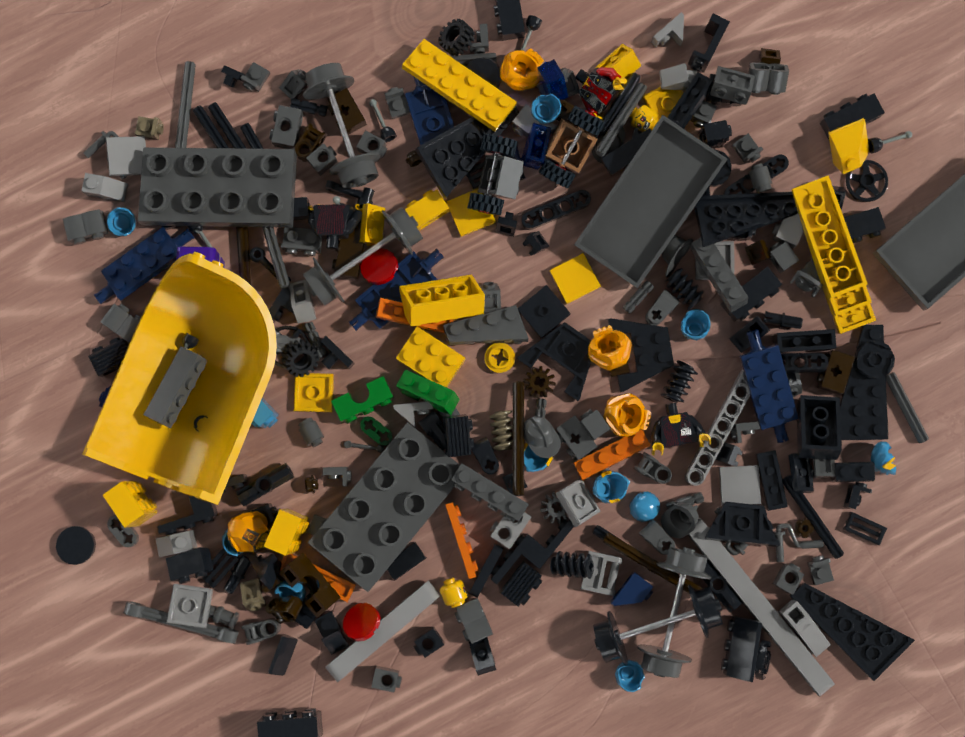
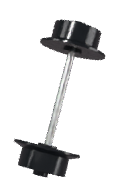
M689 584L688 589L694 610L621 634L611 611H608L606 621L593 625L596 648L600 650L606 663L620 658L627 665L628 658L622 639L695 615L700 622L705 637L709 638V629L723 625L719 612L722 610L719 599L714 598L710 586L695 591Z

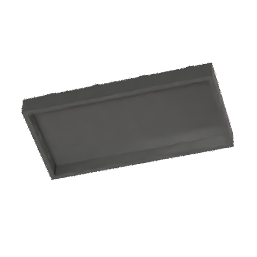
M662 115L574 245L638 288L725 164L727 158Z
M143 147L138 222L141 225L293 228L297 154L294 149Z
M965 173L872 253L923 311L929 309L965 277Z
M407 422L308 543L365 591L369 592L455 487L453 486L455 482L452 481V478L460 465Z

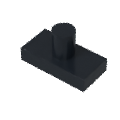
M327 336L321 340L331 351L321 361L328 369L339 359L351 369L355 363Z

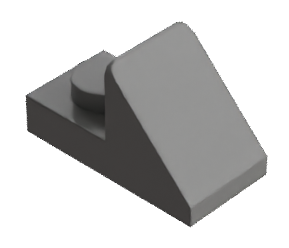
M681 12L653 36L651 43L656 48L660 44L665 45L671 37L681 46L683 42L684 14Z
M686 64L660 70L661 89L685 91L697 74V71L687 70Z
M428 402L393 405L394 409L413 426H415L414 412L418 411V415L429 414V410H433V406Z

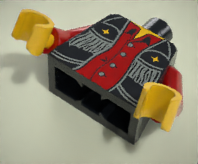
M596 67L590 74L581 69L575 77L576 80L583 84L579 95L586 110L601 120L603 118L598 116V113L601 114L607 108L616 92L624 90L622 84L627 83V79L621 78L614 68Z

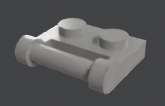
M588 551V554L592 556L594 572L591 579L587 577L582 579L581 589L615 596V583L619 564H622L623 558ZM611 561L607 588H603L601 586L606 562Z

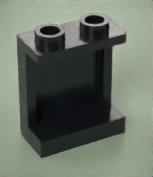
M714 13L712 14L704 32L713 36V39L705 54L696 50L693 51L688 62L692 70L705 72L730 21Z

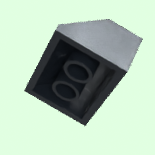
M733 615L732 619L728 620L727 631L730 632L729 638L724 643L726 657L721 662L723 674L753 682L762 628L761 622Z

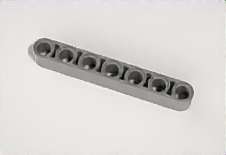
M741 370L707 432L710 438L716 439V448L709 447L708 441H703L704 447H699L685 473V481L689 485L697 486L703 483L750 396L744 370ZM737 388L744 390L742 398L736 395ZM729 404L735 407L733 415L727 412L726 408ZM719 421H723L726 424L724 432L720 431L717 427ZM701 455H706L708 458V463L705 466L699 462ZM694 471L699 475V480L695 483L690 479V474Z
M428 580L380 620V625L378 629L376 628L375 634L365 641H355L325 668L339 682L441 595Z

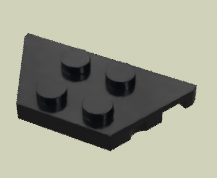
M724 502L705 536L707 540L772 547L780 546V541L774 535L773 526L767 518V512L763 505Z

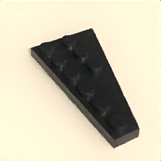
M516 106L495 132L474 117H471L415 149L444 199L448 197L464 176L485 154L486 151L480 150L483 135L500 136L519 114Z
M792 192L702 196L694 207L702 247L798 214Z
M863 325L857 342L856 352L866 342L874 340L884 342V326ZM855 359L840 401L841 441L888 439L886 376L878 379L865 377L856 368Z
M804 582L797 587L793 595H789L793 600L799 602L812 620L872 681H875L915 641Z

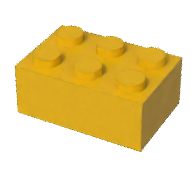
M418 326L396 357L397 361L420 376L448 388L466 360L464 356Z
M122 481L103 494V497L124 528L140 526L158 513L156 511L157 505L151 498L148 499L145 494L146 489L140 482Z
M279 509L264 547L285 556L298 551L302 544L300 537L303 533L307 532L310 524L307 522L309 517L290 509Z

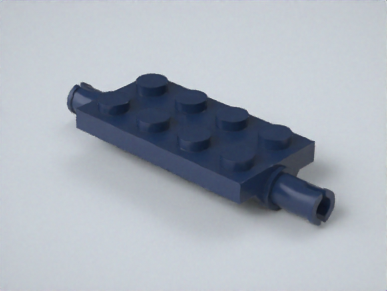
M414 77L415 90L405 93V97L420 145L453 128L454 124L446 98Z
M162 227L101 270L108 283L106 287L94 294L95 298L100 304L114 294L120 301L171 266L176 261L177 247L184 246L195 237L187 228L177 237L171 238L167 230Z
M437 248L425 259H420L414 251L412 256L409 254L398 264V270L395 272L392 280L382 285L373 284L355 299L362 309L357 316L349 321L351 326L357 331L368 320H372L379 329H382L390 321L376 318L379 299L384 298L402 302L399 286L438 280L431 272V268L443 259L444 256L439 253L440 251Z
M752 330V332L746 333L751 346L750 352L740 355V360L760 429L764 430L773 427L777 443H783V440L785 442L789 440L784 424L797 420L799 417L779 346L777 344L770 347L762 346L759 330Z

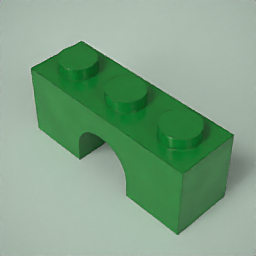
M406 369L396 385L403 395L417 401L422 399L431 404L434 409L450 416L460 400L453 390Z
M384 376L366 384L369 390V397L363 403H356L350 393H346L331 401L341 422L351 423L357 420V415L362 413L364 416L375 411L374 407L378 405L384 407L392 403L391 399L394 396Z

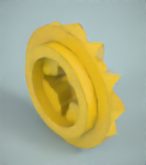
M502 342L494 343L486 350L485 363L495 373H504L514 365L515 353L508 344ZM501 350H503V357L508 359V361L502 360L499 366H497V359L492 357V355H499Z

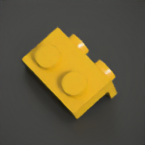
M369 203L363 204L359 242L367 243V246H374L383 239L385 218L381 211H385L384 207Z

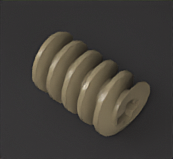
M513 410L494 412V414L489 416V419L495 420L490 426L496 428L491 431V434L497 435V437L492 439V442L498 443L493 446V450L513 449L511 447L513 440L510 439L513 437V432H510L513 429V425L509 424L513 417L508 416Z

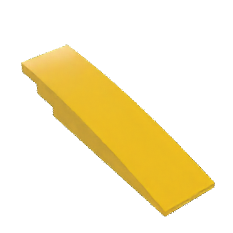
M829 175L791 189L838 334L876 321L870 304L872 301L866 287L868 283Z

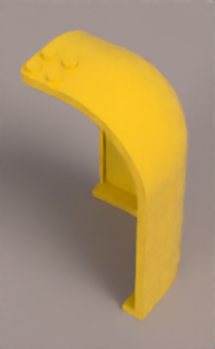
M194 252L193 254L189 253L178 258L166 272L153 293L137 325L82 455L147 480L149 477L154 478L153 482L218 505L271 377L276 359V332L266 304L247 281L223 268L224 265L214 260L210 262L205 259L203 254ZM185 333H188L199 339L198 344L188 350L205 358L207 363L196 381L195 387L190 392L186 404L178 414L176 422L170 429L143 414L180 347L184 348L182 339ZM198 416H207L208 418L204 417L197 422V430H195L194 420Z

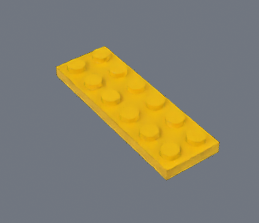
M425 39L422 40L402 64L403 70L494 132L517 104V101Z

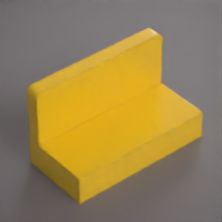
M621 44L596 67L614 68L621 78L627 79L641 67V63L633 49Z

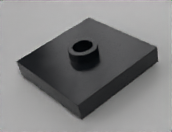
M547 285L518 308L519 313L541 339L571 315Z

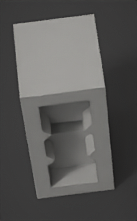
M502 511L500 514L503 516L499 523L495 521L489 530L492 532L491 537L511 549L531 518L525 512L520 521L513 523L504 517L505 512ZM501 528H507L510 534L508 538L502 539L499 537L498 531Z

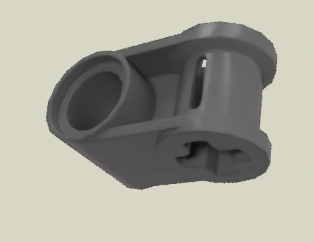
M665 289L646 313V322L649 325H659L680 301ZM657 313L658 316H657V318L654 320V319L652 318V317H653V314Z
M645 452L642 454L643 458L638 466L634 467L636 471L659 484H665L672 478V472L668 467ZM659 470L667 472L668 477L665 481L658 478L657 473Z
M653 519L639 532L661 554H668L667 549L662 550V542H669V548H675L673 539Z
M275 618L241 626L247 638L246 645L271 638L281 630V624ZM268 623H272L275 626L274 633L267 630Z

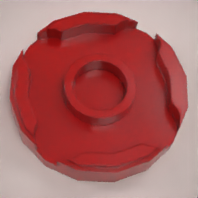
M380 248L362 260L360 266L361 274L369 283L374 285L386 284L395 276L394 274L398 270V260L391 251Z
M359 603L353 606L343 619L344 633L350 639L357 642L371 638L375 634L376 628L378 629L381 617L379 611L368 603Z

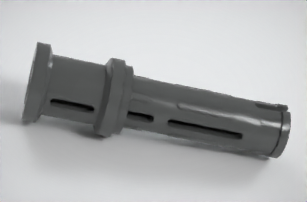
M210 605L208 617L212 618L214 623L220 622L228 625L230 629H234L239 613L227 611L223 606L215 607Z

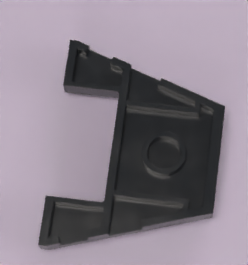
M612 318L608 319V325L612 326L613 331L617 330L624 334L630 333L637 371L617 375L620 393L674 366L668 327Z
M564 322L527 351L519 355L517 360L531 369L542 353L547 355L575 375L564 392L578 402L591 364L588 356V346L591 340Z

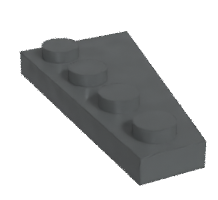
M516 305L443 325L449 345L474 344V342L492 343L496 341L508 343L520 340L521 342H528L529 339Z

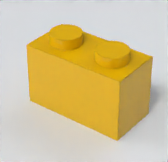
M436 189L435 191H427L419 201H411L407 204L405 211L409 217H414L418 223L417 229L420 231L449 213L450 209Z

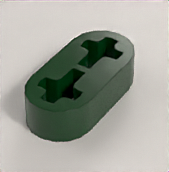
M367 416L361 420V430L374 441L383 446L391 443L393 440L392 432L375 418ZM372 420V425L376 430H365V421L370 422ZM380 431L383 434L388 432L387 437L389 440L381 442V437L377 432Z

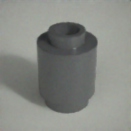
M762 163L752 166L749 175L753 188L756 189L757 193L772 189V180L768 167L763 166Z
M308 418L298 424L299 432L307 446L312 445L314 448L323 443L324 435L316 421Z

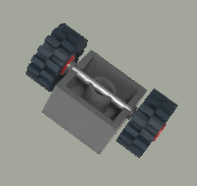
M491 134L483 135L480 150L492 153L493 155L485 156L478 193L482 194H470L469 209L501 216L504 200L499 198L516 199V195L519 192L520 177L523 174L524 162L509 157H514L517 141Z

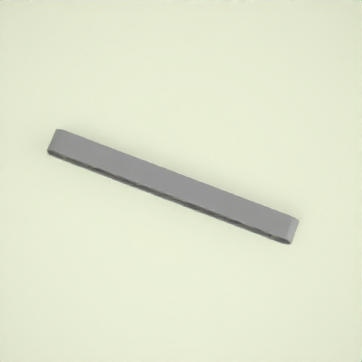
M699 518L695 529L688 534L690 539L703 555L708 557V560L720 575L726 579L729 586L754 618L762 623L763 629L819 697L835 685L833 680L721 542L705 539L709 527Z

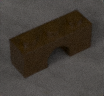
M304 553L295 558L280 572L281 576L291 587L302 583L309 588L311 596L305 604L317 618L341 598Z

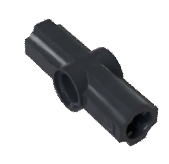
M285 463L238 490L236 495L240 503L245 507L293 479L294 474L288 464ZM264 479H267L270 483L267 490L261 488V482Z
M707 559L704 572L710 575L711 579H703L708 587L710 586L712 592L730 613L743 602L729 586L726 579L720 575ZM715 579H720L722 582V587L718 590L713 588V581Z

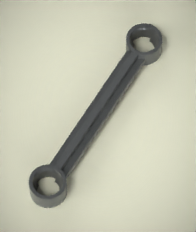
M132 601L126 602L123 612L129 616L145 618L211 636L227 643L235 644L239 633L235 629L219 627L208 623L206 628L166 623L168 612L146 607L143 604Z

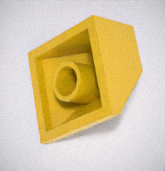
M860 119L828 132L833 164L843 174L860 168L869 153L865 119Z

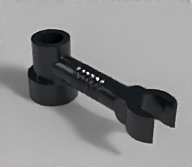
M327 180L325 186L327 191L339 192L358 198L357 204L360 205V208H363V204L367 203L373 205L372 198L375 192L373 189L364 187L363 191L343 188L342 185Z
M259 247L253 248L249 253L251 261L255 263L260 262L277 279L274 266L265 257L263 249ZM254 252H260L261 257H254Z

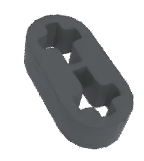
M116 515L110 517L107 527L120 544L124 547L135 546L139 541V535L134 528H124L121 522L119 525L123 530L119 527L114 528V519H119ZM124 532L127 535H133L132 543H126L125 540L127 539V537L125 536Z

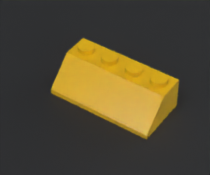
M472 274L399 286L404 314L410 326H420L427 323H438L445 320H455L462 317L484 314L485 294Z

